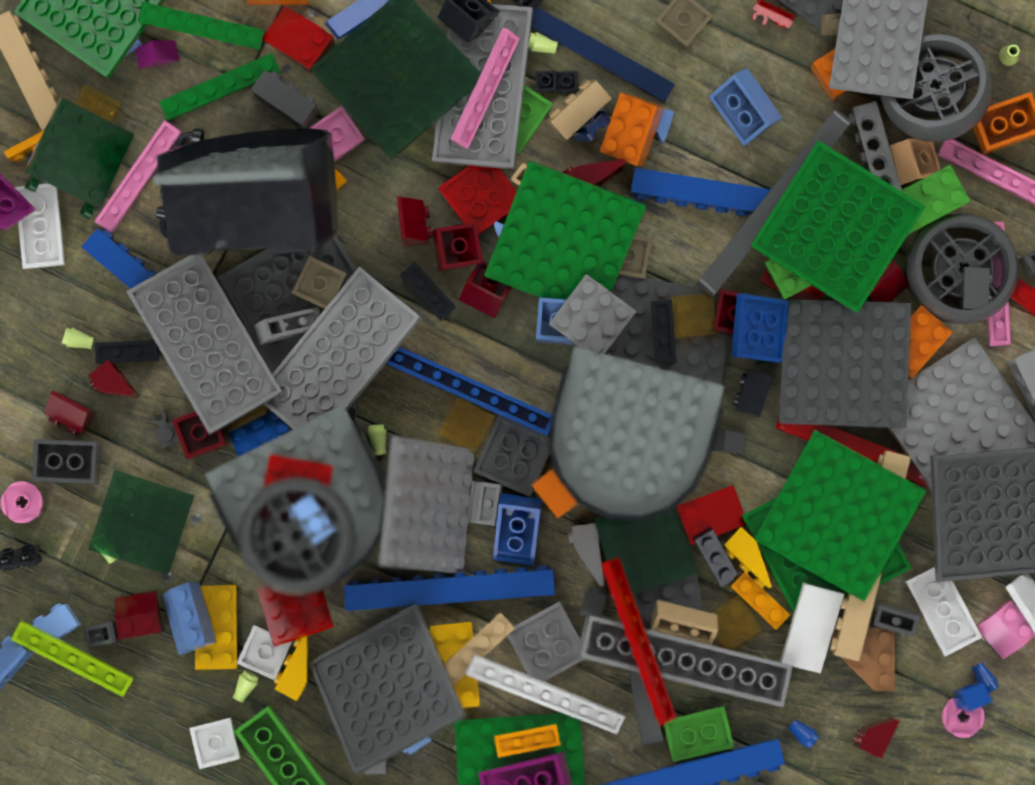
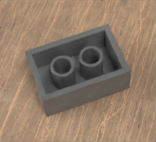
M264 70L251 89L254 98L296 127L309 128L319 114L315 100L307 94L302 96L298 91L299 89L288 82L286 85L281 80L282 77L274 71L269 73Z
M34 439L32 481L99 485L101 443Z

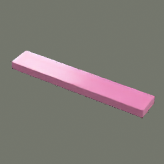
M502 28L451 137L452 141L465 149L469 148L520 40L518 36L506 28Z
M164 120L94 221L95 223L113 234L158 169L156 155L169 151L170 147L174 146L182 134L180 130Z
M953 139L943 142L937 154L938 157L1035 205V180Z
M994 222L1005 231L1004 222ZM999 252L991 257L994 267L992 286L996 291H998L1003 276V265ZM1009 301L998 313L988 318L989 346L1011 345Z

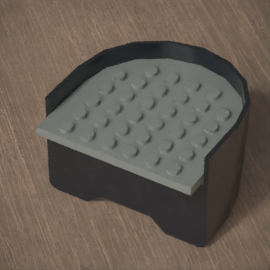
M294 128L224 135L192 142L156 155L159 174L153 176L154 185L160 184L168 244L171 253L174 255H205L214 250L276 248L279 252L310 251L331 240L338 231L332 133L328 130Z
M575 346L570 366L566 365L564 367L550 423L549 452L559 481L579 504L609 519L641 521L671 511L696 489L710 461L724 409L719 406L724 386Z
M344 405L205 474L214 493L209 494L210 499L232 543L240 553L239 526L241 518L251 499L264 487L270 454L334 466L330 487L348 505L356 528L354 553L345 571L335 581L344 579L367 561L382 536L386 486L381 465L362 427L356 421H351ZM258 518L254 532L255 547L265 542V530L268 519ZM339 524L335 526L337 530L330 534L328 548L322 556L327 567L334 560L340 546L341 531ZM295 530L292 539L300 542L302 532ZM282 541L274 542L273 550L276 553L282 552L284 549ZM305 549L302 553L305 561L312 560L314 556L311 549ZM276 560L266 565L269 570L284 578H308L303 568H289L278 563Z

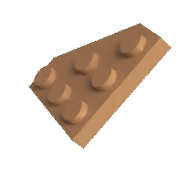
M834 627L831 642L833 637L837 638L838 630L835 629L836 627ZM868 627L860 660L855 661L841 658L873 691H895V631L885 628Z

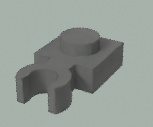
M162 410L160 412L163 417L160 421H157L154 415H151V420L154 424L158 425L159 428L154 430L162 449H166L180 441L173 423H167V413Z

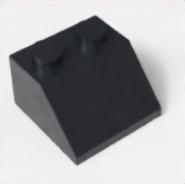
M446 0L437 18L459 35L461 39L469 43L484 32L499 15L500 11L487 0Z

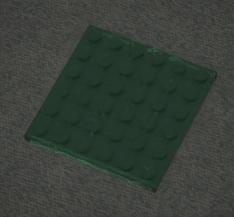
M389 0L310 69L314 76L391 160L475 88L481 75L414 0Z

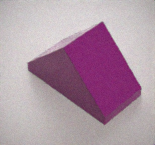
M152 40L135 49L139 69L180 61L175 40Z

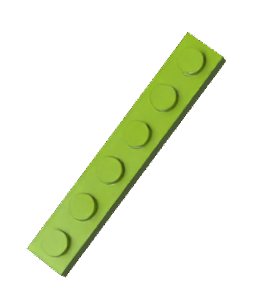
M23 620L20 621L11 637L12 641L124 697L133 681V676Z

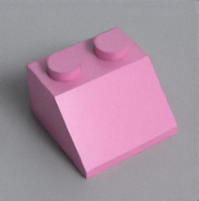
M1006 600L977 625L980 634L1002 659L1023 647L1035 636V632L1026 618L1011 600Z

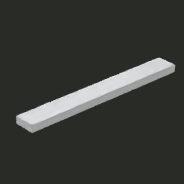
M473 654L465 671L467 676L614 734H618L626 717L622 712L476 654Z

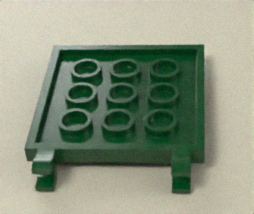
M60 97L25 171L30 177L24 188L31 192H36L39 180L46 182L84 201L85 203L79 215L90 219L94 207H101L134 134Z

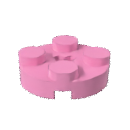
M19 481L11 484L1 497L3 513L14 522L28 523L39 517L42 513L44 506L43 495L36 485L29 482ZM24 496V499L28 500V504H25V508H22L21 505H17V501H20V497Z
M953 698L947 700L942 709L941 718L948 732L957 737L967 738L973 736L982 728L985 720L982 707L970 712L965 711V714L969 717L964 722H961L957 718V715L961 714V708L958 709Z

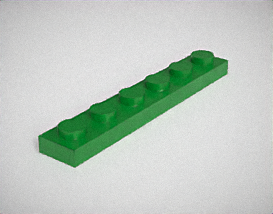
M142 2L138 19L139 23L260 50L264 32L263 29Z
M270 53L161 100L159 103L167 121H171L254 85L264 70L269 73L274 71L277 74L281 72L273 53Z

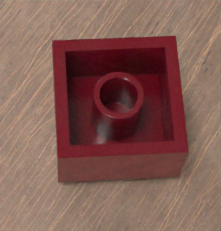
M196 411L172 420L185 457L189 461L228 446L222 428L209 435Z

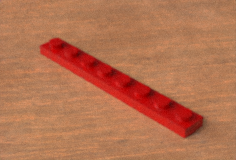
M618 557L601 563L603 574L609 584L611 596L614 598L618 615L625 629V635L632 649V655L636 660L640 677L643 679L647 696L653 707L654 716L658 724L663 725L676 719V715Z

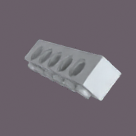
M874 101L852 107L851 114H848V117L852 121L850 125L855 126L856 134H854L856 145L861 147L862 153L859 156L862 165H866L867 171L901 191L877 102ZM869 122L872 125V130L865 131L861 124ZM870 141L875 142L878 149L875 151L870 150L867 147V143ZM880 161L883 164V169H874L873 162Z

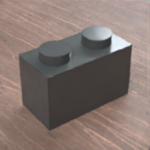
M964 267L961 269V273L964 272V284L961 288L963 299H960V309H977L989 304L992 301V295H989V285L993 284V275L990 274V268Z
M878 601L872 621L874 626L914 637L920 615L919 612Z

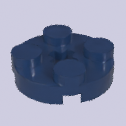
M603 108L572 135L577 142L592 141L597 136L596 132L610 123L611 119Z

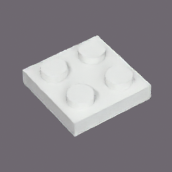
M253 625L237 664L275 680L292 641L274 647L269 631Z
M231 718L189 728L199 769L241 759Z

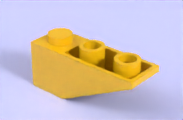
M739 527L722 545L726 548L724 551L732 560L736 558L740 562L739 567L746 574L751 572L756 577L754 581L762 589L764 587L770 589L772 586L757 541L742 527Z
M309 636L295 641L293 646L296 649L293 655L289 653L284 662L286 668L283 674L279 672L274 681V684H276L275 690L296 701L299 700L308 683Z

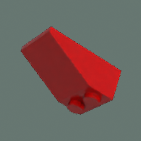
M284 6L262 37L265 43L310 74L314 72L335 42L333 35Z
M734 485L675 507L690 546L696 544L692 537L708 527H711L715 535L718 536L746 525L742 518L744 511Z

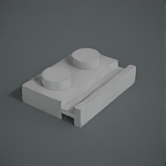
M472 481L470 504L467 513L468 523L497 525L498 506L503 485Z

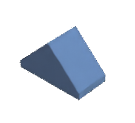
M667 109L663 110L655 133L661 145L665 143L674 111Z

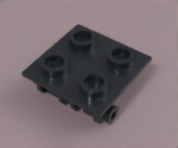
M27 544L19 549L6 548L1 550L0 570L4 569L7 571L16 569V567L18 569L20 565L26 567V564L27 566L38 565L39 562H42V556L38 554L40 545Z

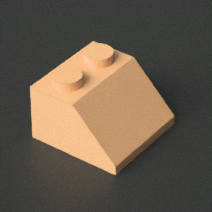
M910 138L889 146L900 186L912 185L941 170L934 142Z

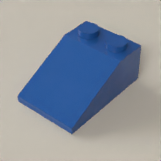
M502 493L498 506L493 560L534 566L543 499Z

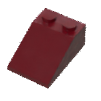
M621 159L579 165L574 169L571 166L562 173L600 187L625 170L626 161Z
M398 196L400 232L404 247L429 244L428 239L432 238L431 226H427L426 218H430L429 206H425L423 200Z

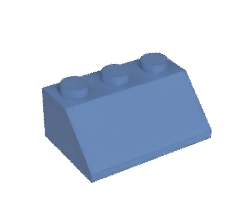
M748 68L735 73L708 96L743 146L759 137L783 118Z
M539 298L536 342L575 345L549 325L550 321L565 303V299Z
M188 582L174 587L162 595L179 655L217 643L200 583Z
M10 635L1 642L0 690L34 653V651L12 641V636Z

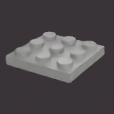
M586 274L550 321L549 325L578 347L605 354L637 311Z
M560 601L515 625V629L507 635L528 676L544 682L585 660L576 657L580 638Z

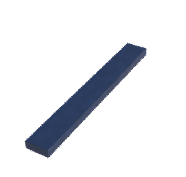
M536 7L533 10L531 29L558 42L561 46L658 100L666 102L675 86L673 82Z

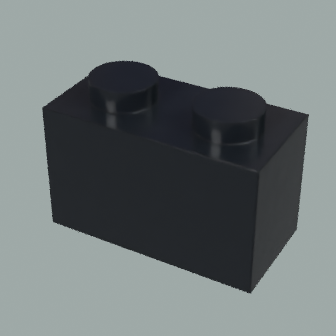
M750 369L747 373H743L739 385H742L741 392H736L733 404L736 405L735 410L759 418L773 377Z

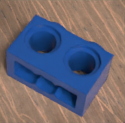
M976 681L954 691V703L962 711L970 712L992 702L984 682Z

